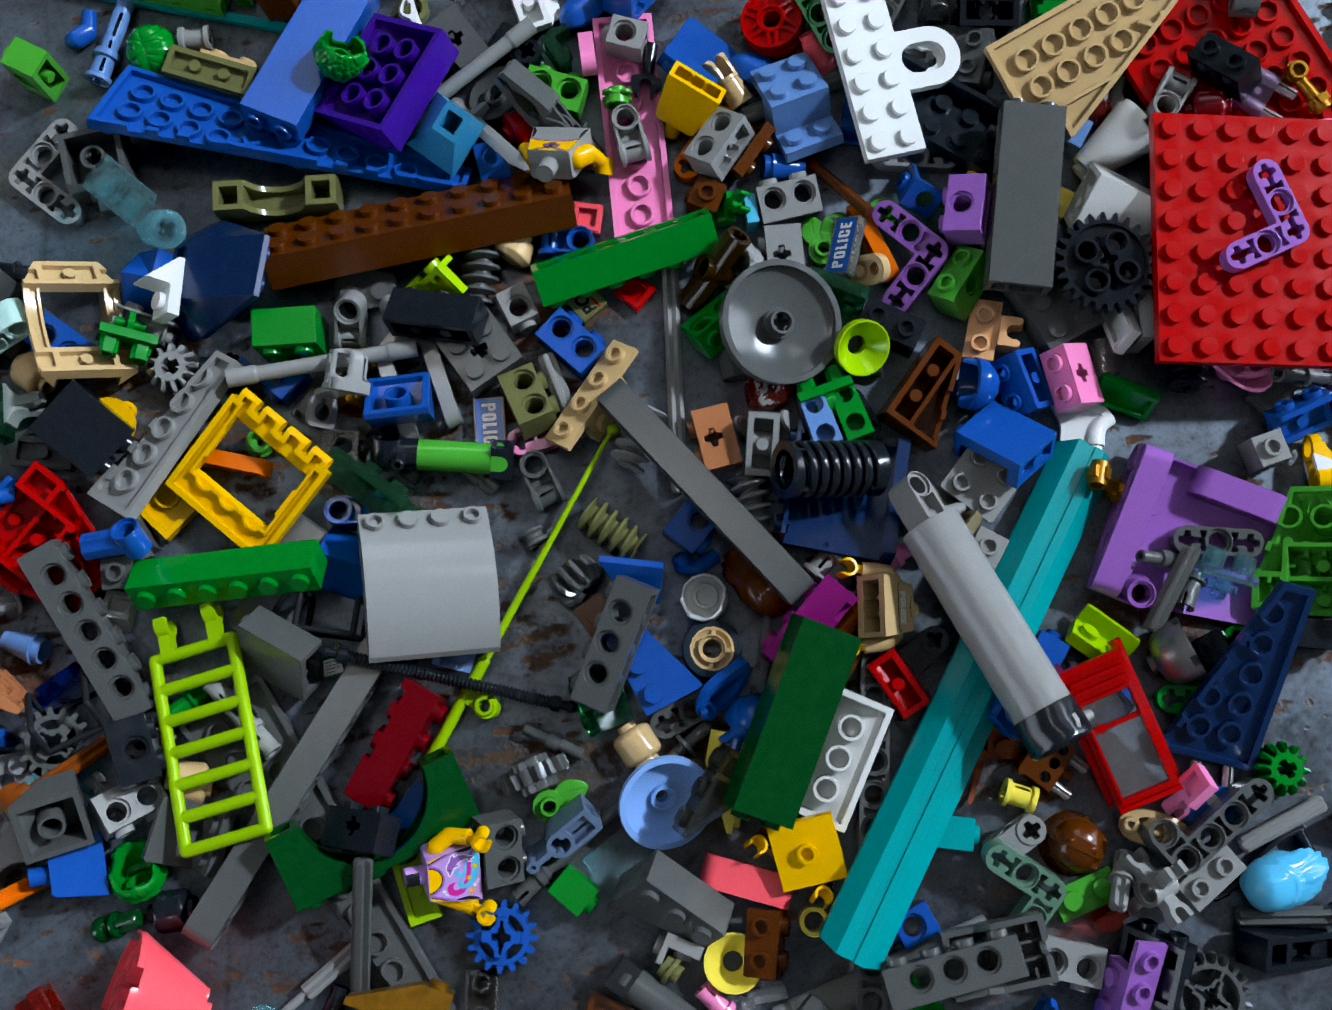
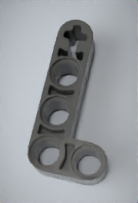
M1242 778L1234 783L1185 830L1181 831L1169 819L1153 817L1146 819L1141 824L1139 830L1140 838L1165 867L1173 865L1177 861L1176 858L1179 851L1184 850L1187 854V863L1185 865L1189 869L1185 875L1194 874L1270 805L1274 798L1273 787L1265 779ZM1252 794L1256 797L1255 799H1248ZM1229 806L1234 811V819L1231 823H1228L1224 816L1225 810ZM1158 824L1164 828L1165 832L1164 838L1159 842L1154 838L1153 834L1154 828ZM1205 828L1211 834L1210 842L1207 845L1202 843L1200 837L1201 832Z

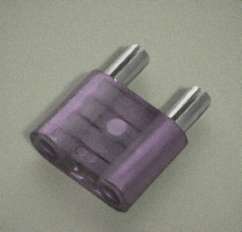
M1261 66L1262 81L1242 103L1232 99V107L1248 116L1283 118V116L1266 108V104L1274 91L1293 100L1298 90L1281 82L1282 77Z

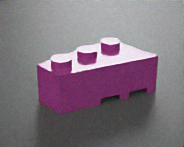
M829 574L819 584L814 581L815 584L802 595L806 599L798 609L793 605L781 619L785 623L783 628L778 633L772 630L760 644L765 648L760 655L773 665L792 613L835 628L840 619L856 603L858 598Z

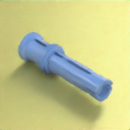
M116 1L102 42L93 49L92 54L94 58L90 69L85 71L84 78L96 86L103 88L111 87L112 80L110 78L114 67L120 63L118 52L132 13L136 8V4L133 1ZM119 19H121L116 35L113 36Z

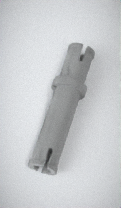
M223 680L207 684L203 687V690L214 701L235 695ZM238 708L224 712L237 727H241ZM253 715L259 751L265 760H269L281 750L282 745L264 727L266 723L261 718H256Z

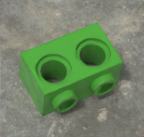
M530 64L528 70L560 96L561 103L580 124L589 95L588 79H584L583 76L574 72L565 74L555 71L547 65L535 66ZM567 93L576 94V97L572 99H566L563 96Z

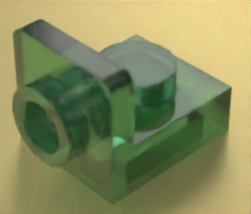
M564 23L559 27L554 26L550 28L541 40L543 53L556 71L567 74L572 72L571 61L574 58L566 45L571 41L570 28Z

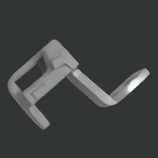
M350 348L330 349L326 358L327 365L322 388L316 389L307 402L305 423L308 426L333 429L338 412V404L335 398L349 394L370 396L371 383L366 379L368 357L362 351ZM338 356L349 358L347 375L344 377L337 375L335 371ZM322 399H326L325 404L329 409V415L324 421L318 420L315 416V408L321 403Z

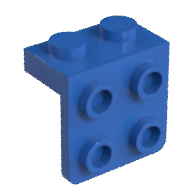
M691 17L686 20L671 43L667 45L656 64L669 74L677 60L712 82L717 83L718 79L701 67L702 64L706 61H712L715 64L714 57L720 52H723L730 61L731 57L736 55V52L730 45L695 18Z

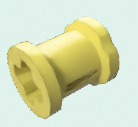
M1006 777L1000 788L998 803L1001 806H1006L1007 804L1025 809L1027 813L1033 814L1039 799L1040 788L1034 785L1028 787L1013 782L1012 778Z

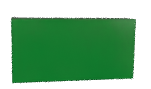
M1103 372L1098 379L1105 401L1099 405L1146 421L1161 400L1160 392L1112 374Z

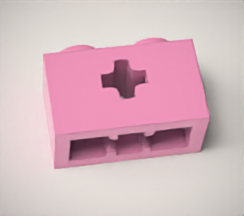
M1063 343L1039 354L1057 414L1081 412L1105 402L1086 343Z

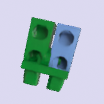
M838 363L823 369L822 373L826 381L825 384L816 386L813 377L796 384V404L801 417L804 419V425L810 440H873L875 430L853 385L854 382L851 375L845 376Z

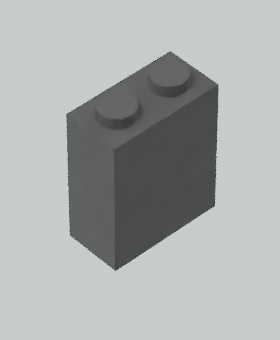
M260 605L252 613L245 615L238 625L244 668L304 702L324 682L323 658L317 653L318 648L322 646V640Z

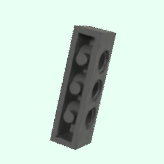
M616 575L615 580L612 579L609 582L605 591V597L608 598L605 607L597 613L593 627L596 628L592 640L587 641L582 652L583 665L580 671H576L571 680L570 688L573 689L570 696L571 699L603 713L615 710L660 589L626 575ZM622 603L627 604L630 609V615L626 621L622 620L618 614L619 606ZM611 633L618 639V647L615 651L610 650L607 646V638ZM599 664L603 665L607 672L603 682L598 680L595 675V669Z
M999 928L986 932L987 939L974 942L972 937H967L952 942L954 947L952 949L940 952L939 946L919 951V958L907 961L906 955L886 960L887 967L881 968L892 1009L908 1010L1030 976L1017 934L1014 932L1007 933L1006 928ZM992 950L994 952L996 961L991 968L983 969L978 966L977 956L981 951ZM950 959H957L962 963V972L956 978H949L943 972L945 962ZM917 968L925 969L929 973V981L923 987H916L909 980L911 972Z

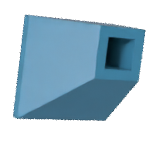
M437 91L406 144L455 177L486 124Z

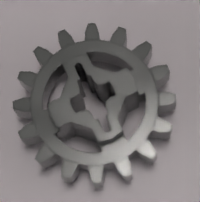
M51 706L47 708V715L42 716L40 712H34L36 718L33 722L34 729L46 743H48L47 740L44 739L45 737L40 732L50 736H55L59 733L61 734L60 742L62 743L68 740L67 735L72 728L75 730L76 735L82 733L81 730L87 726L86 722L79 724L75 722L78 717L76 712L70 717L66 716V707H62L59 714H54ZM48 720L62 721L56 728L46 729L40 725ZM18 731L17 733L18 737L24 739V743L16 745V749L25 750V754L19 760L21 762L30 760L32 763L30 764L29 771L31 772L37 767L42 768L41 776L62 763H46L45 761L50 756L62 755L68 759L86 747V745H83L84 740L77 743L75 749L69 746L66 748L67 751L61 750L49 755L40 747L34 755L30 747L31 736L28 731Z
M543 752L511 767L513 775L499 783L505 797L521 791L523 798H526L558 783L559 779L556 774L566 770L570 765L564 753L549 758L547 753Z

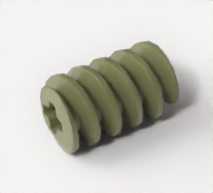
M599 496L596 497L581 515L577 529L581 532L589 527L587 537L592 539L599 535L597 544L600 547L609 542L607 548L609 554L619 550L617 557L632 558L643 545L649 533L645 532L638 537L636 535L639 528L637 524L627 529L629 518L625 517L618 522L616 519L619 510L616 509L610 514L606 513L609 503L606 501L598 507L596 504Z

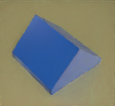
M429 372L367 379L371 383L370 396H365L363 416L364 420L372 428L435 420Z
M332 527L320 544L328 560L321 589L353 600L358 596L363 598L357 534Z

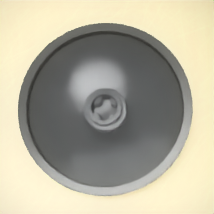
M787 259L765 260L744 270L728 286L719 309L720 336L729 357L745 374L769 385H793L808 380L821 372L834 356L835 340L842 329L840 308L833 291L826 281L804 264Z

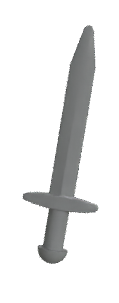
M454 97L451 99V101L486 124L479 135L485 143L509 164L523 171L529 170V166L521 153L482 119L490 108L487 102L484 101L469 110L461 98Z

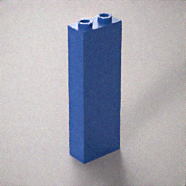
M302 0L240 102L245 122L253 128H263L273 132L284 140L291 139L301 143L317 116L314 110L333 81L331 78L324 76L316 65L313 55L314 44L319 40L323 32L329 29L333 31L332 37L336 41L349 43L352 37H360L373 14L377 13L380 7L379 0Z

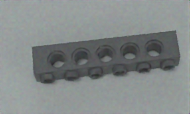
M61 539L49 540L16 559L112 719L116 721L135 714L144 713L154 707L155 700L152 682L145 680L140 671L142 669L140 660L133 652L129 653L123 642L126 639L121 629L117 625L113 626L107 617L109 610L100 597L96 598L90 589L92 582L84 570H79L73 561L75 553L67 542L62 543ZM55 567L61 568L64 572V580L60 584L56 583L52 578V571ZM73 594L81 600V608L77 612L73 611L69 606V598ZM89 622L95 624L98 628V635L95 639L89 638L85 632L86 625ZM105 650L111 651L115 656V663L112 667L105 665L102 660V654ZM121 678H126L131 682L132 690L130 694H125L119 689Z

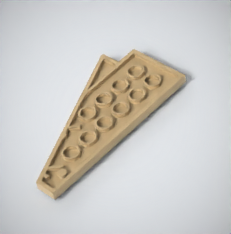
M1067 0L986 46L983 51L1010 99L1021 98L1027 102L1039 104L1050 101L1055 102L1058 106H1067L1065 135L1069 140L1077 134L1179 0Z

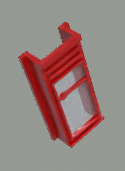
M1117 637L1107 642L1110 650L1065 670L1058 663L1053 666L1070 694L1074 695L1081 709H1091L1094 713V718L1089 721L1093 730L1078 739L1107 806L1112 807L1115 805L1121 815L1178 792L1183 787L1178 779L1181 776L1122 641Z

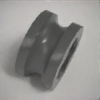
M542 524L531 527L518 536L519 542H524L525 544L523 547L525 552H529L547 541L549 536L542 533L544 529Z

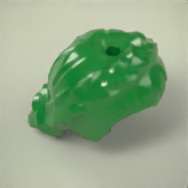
M146 837L138 838L133 842L122 843L115 847L110 855L111 863L108 867L110 891L126 903L138 904L149 900L161 891L167 879V865L142 860L141 856L147 841Z

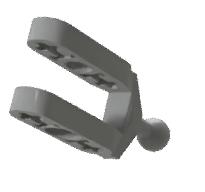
M391 294L385 295L379 302V310L382 315H384ZM389 332L379 346L389 342L413 338L392 336ZM416 339L417 348L421 347L448 428L451 429L463 425L464 421L436 341ZM394 361L376 362L381 377L399 375ZM415 422L397 425L403 438H420Z

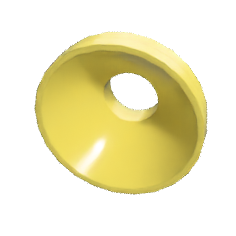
M727 932L724 937L709 945L704 954L703 964L707 979L713 987L725 994H743L756 986L760 978H750L743 975L745 934ZM729 951H737L743 958V963L737 970H728L723 964V958Z

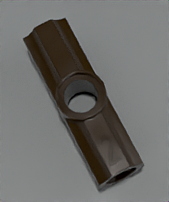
M731 225L725 230L709 253L703 252L697 257L693 268L694 275L678 295L680 303L689 311L697 313L705 306L719 286L726 287L731 283L735 273L734 265L751 244L749 236L739 227Z

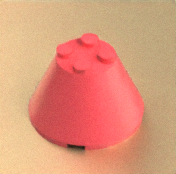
M138 930L136 935H140L138 940L131 938L115 968L100 1009L211 1010L212 1003L207 1002L210 995L209 987L148 932Z

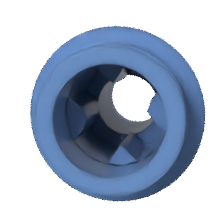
M8 630L0 638V647L30 665L43 664L47 661L52 651L51 641L43 634L12 632Z

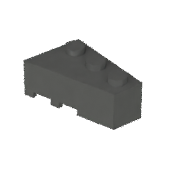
M658 849L621 874L610 906L705 948L726 935L735 905Z

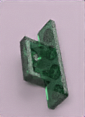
M334 446L327 454L334 460L328 468L332 473L328 480L370 512L389 513L421 510L407 496L409 490L395 479L390 483L383 478L381 474L384 471L372 461L368 460L364 463L360 459L355 460L338 446Z

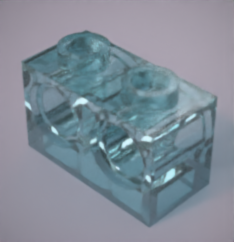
M108 154L87 174L82 185L83 188L133 228L151 211L157 199V195Z

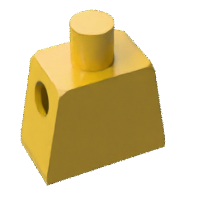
M677 60L666 77L655 113L657 118L665 122V137L673 140L677 139L680 132L693 136L718 108L727 91Z

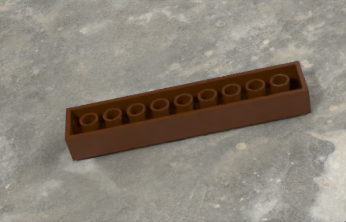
M518 172L511 177L498 180L489 178L474 185L467 186L461 184L452 187L450 190L440 192L427 191L420 196L411 198L398 197L390 202L378 205L369 203L354 210H336L329 215L320 217L307 216L299 221L286 224L283 222L274 223L264 228L263 231L264 234L270 236L268 246L270 248V256L265 263V270L272 290L275 291L575 228L578 225L568 179H552L549 182H542L538 178H533L531 173Z

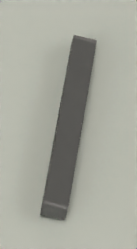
M621 378L596 399L597 403L788 605L791 606L815 584L808 573Z

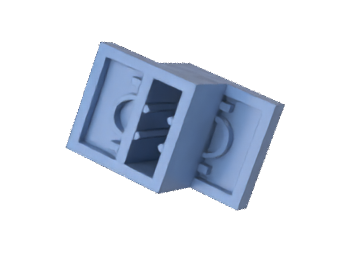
M806 51L750 71L751 82L762 98L765 122L768 121L776 128L771 136L787 163L844 143L843 132L831 115L829 86Z

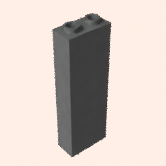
M1021 98L1004 100L998 111L983 290L1046 296L1053 287L1067 106H1058L1055 102L1050 101L1039 104L1030 103Z

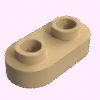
M871 253L849 257L847 270L834 272L833 274L836 283L841 288L851 289L884 283L890 276L891 265L884 254Z

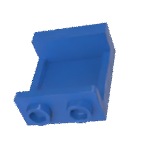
M992 401L983 409H978L968 422L958 426L953 435V440L955 441L953 454L960 457L969 448L1008 469L1006 484L1017 489L1053 456L1057 432L996 401Z

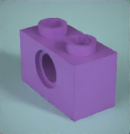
M987 173L949 175L948 187H944L942 192L945 211L944 215L939 217V232L944 234L949 245L986 244L991 198V184ZM969 207L966 211L959 212L962 208Z

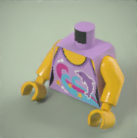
M479 826L475 833L471 827L444 828L429 842L420 846L421 865L403 868L405 887L410 888L423 885L430 902L472 916L477 913L476 918L481 925H492L496 917L488 914L486 911L494 913L497 909L496 902L488 899L482 904L479 903V899H483L480 853L487 852L493 842L491 839L486 840L490 833L487 826Z

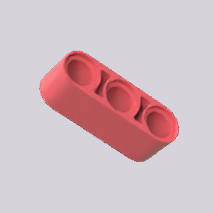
M705 852L699 879L720 892L789 910L794 890L789 892L783 891L778 871Z

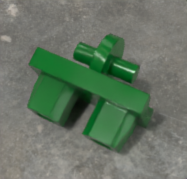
M130 311L127 319L115 316L113 324L101 321L95 339L99 340V355L116 358L120 345L131 348L129 362L145 366L150 354H153L158 344L159 336L146 333L147 324L135 321L137 312Z

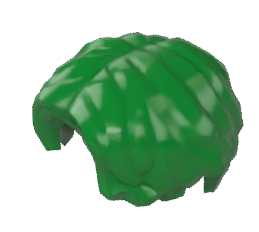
M151 24L139 25L137 28L132 29L131 34L127 37L125 55L132 66L164 75L161 69L170 45H178L168 29L157 24L153 26Z
M329 29L323 32L313 46L315 63L324 76L331 78L333 81L344 83L357 77L369 64L365 42L359 36L352 37L349 43L336 41L332 37L333 31Z

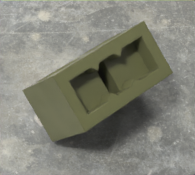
M532 362L497 376L503 395L524 440L552 428L557 420L556 414L560 413V409L554 395L548 397L545 392L549 386L542 371L536 373ZM541 410L539 413L532 414L534 411Z

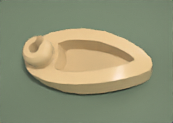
M1145 808L1127 812L1118 821V827L1125 838L1145 847L1147 846L1140 838L1139 830L1141 824L1146 819L1153 817L1169 819L1181 831L1185 830L1187 825L1177 818L1167 815L1165 812ZM1160 824L1154 828L1153 832L1154 838L1158 842L1164 838L1165 834L1164 828Z

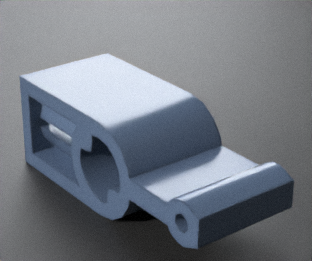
M581 793L545 823V836L536 844L526 847V870L531 875L538 873L540 866L552 856L561 859L574 853L603 829L600 811Z

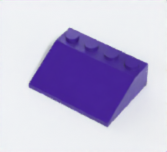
M374 13L360 35V39L365 42L369 64L354 79L344 83L332 81L314 112L318 116L377 146L400 152L455 61L459 51L443 29Z

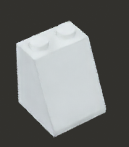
M1092 161L1063 216L1068 227L1074 229L1073 224L1078 219L1084 223V219L1088 214H1091L1096 221L1097 216L1101 212L1105 213L1107 220L1114 213H1117L1118 222L1120 223L1127 217L1130 218V228L1140 224L1139 236L1149 234L1150 237L1144 243L1146 246L1152 245L1150 190ZM1108 239L1109 245L1113 249L1120 250V245L1116 240Z

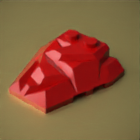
M35 460L15 483V486L19 488L15 493L16 501L6 504L0 511V586L7 588V591L15 594L21 593L41 602L16 559L49 540L61 539L62 543L67 542L74 551L75 558L73 561L79 570H84L92 582L90 589L95 595L101 588V558L86 561L81 555L79 539L81 534L95 532L96 529L69 491L65 482L38 460ZM55 567L52 571V578L58 584L64 580V572L61 568ZM74 594L69 598V606L73 611L77 612L81 608V600Z

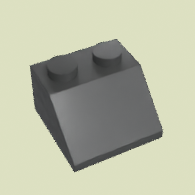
M75 769L39 779L7 807V813L26 865L95 843L92 821Z

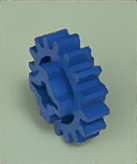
M503 899L501 906L497 907L494 913L486 911L490 915L497 914L496 924L492 928H482L483 925L477 921V918H472L469 921L475 927V930L466 933V937L474 939V943L467 947L468 951L477 950L478 955L474 961L477 963L484 959L486 961L484 970L486 971L492 965H497V973L501 974L504 966L508 965L510 971L513 972L516 970V961L523 965L528 962L524 954L525 952L533 954L536 950L530 945V941L539 939V935L531 933V929L537 925V922H528L526 918L531 911L528 909L521 913L518 901L513 907H508V899ZM511 916L520 922L523 929H517L511 922ZM502 925L505 928V934L511 936V938L504 942L503 947L500 943V938L495 937V934L501 930ZM483 943L490 945L494 950V956L484 948ZM513 944H523L518 953L508 957L509 948Z

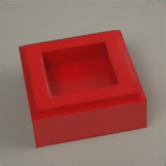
M637 276L626 280L627 283L618 287L614 291V296L636 314L641 311L657 292V288L645 279H638Z

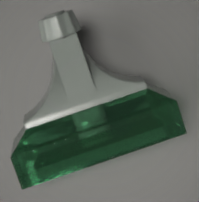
M0 381L1 444L6 446L15 442V429H18L20 422L28 417H38L47 408L48 405L44 404L47 398L43 391L19 395L15 388Z

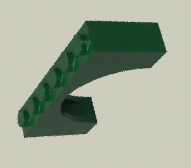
M448 745L418 759L423 776L421 804L411 825L397 839L393 858L366 853L342 854L326 849L314 842L302 830L295 818L273 827L271 833L264 835L265 844L298 913L305 909L306 911H311L320 907L325 902V899L335 894L341 896L352 891L353 861L356 857L370 856V859L373 860V880L383 876L387 871L386 869L396 864L405 865L415 860L417 854L420 853V846L429 842L444 828L471 827L472 829L471 817L480 815L455 756Z

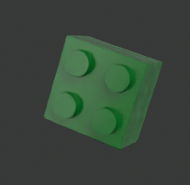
M315 305L251 310L252 347L268 363L329 353L328 322Z

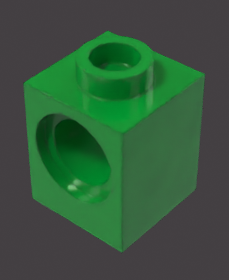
M572 863L567 866L547 890L577 917L582 911L588 915L600 900L596 896L600 888Z

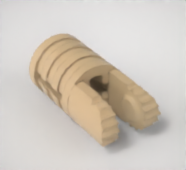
M720 52L714 57L715 64L712 61H706L701 67L718 79L717 85L727 90L723 100L730 110L734 111L752 98L753 95L748 91L747 86L744 85L743 80L738 76L739 74L726 55Z

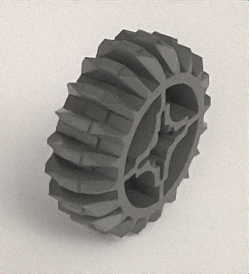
M1197 949L1192 975L1204 969L1210 970L1198 982L1185 980L1183 990L1189 996L1187 1009H1251L1253 1006L1245 1001V997L1250 996L1252 991L1249 988L1242 987L1249 979L1245 975H1237L1240 970L1239 965L1235 963L1229 964V957L1222 954L1217 957L1215 951L1208 950L1204 955L1202 950ZM1222 979L1224 980L1227 987V1001L1222 996V988L1224 985ZM1195 989L1200 990L1202 992L1205 991L1208 995H1210V998L1216 1001V1003H1213L1209 1000L1205 1001V999L1201 997L1202 995L1196 992ZM1182 992V997H1181V1002H1180L1179 1010H1185V1007H1184V1004H1183V992Z

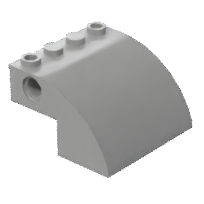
M486 506L438 508L419 511L407 510L403 512L357 515V543L363 583V617L369 663L500 652L501 633L498 579L493 539Z

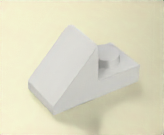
M178 257L134 282L133 285L155 292L151 300V308L153 309L152 321L164 325L179 316L185 258Z

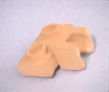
M978 299L969 314L962 358L980 357L991 363L994 360L995 350L1003 353L1018 350L1020 348V341L1010 338L1008 334L1011 332H1021L1024 320L1020 317L1001 316L1003 302Z

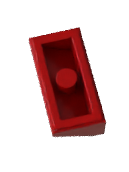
M892 647L881 653L866 665L903 719H906L931 702L930 696L896 648Z

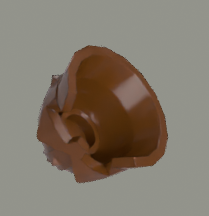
M1067 810L1057 812L1045 821L1047 833L1045 839L1038 844L1040 856L1050 869L1057 874L1069 877L1084 875L1085 872L1098 869L1102 858L1105 857L1104 853L1108 842L1092 819L1083 813Z

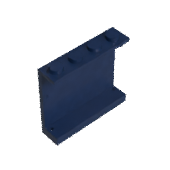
M803 418L799 419L797 429L791 428L789 441L810 440L808 432L803 428ZM899 436L895 447L885 445L890 458L891 472L888 486L880 496L798 497L794 499L779 497L778 503L784 504L782 514H776L773 529L774 532H779L778 543L784 546L891 565L896 555L901 519L891 504L888 493L893 486L907 475L912 438Z

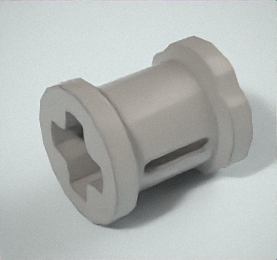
M203 25V28L185 29L183 26L177 28L178 46L192 50L205 49L211 51V49H214L213 34L209 25Z

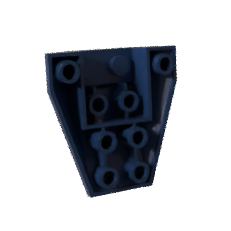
M222 220L208 225L176 243L173 260L178 257L185 258L179 316L174 319L187 341L196 342L208 339L259 297L265 284L263 277L265 263L270 256V248L268 247L269 235Z

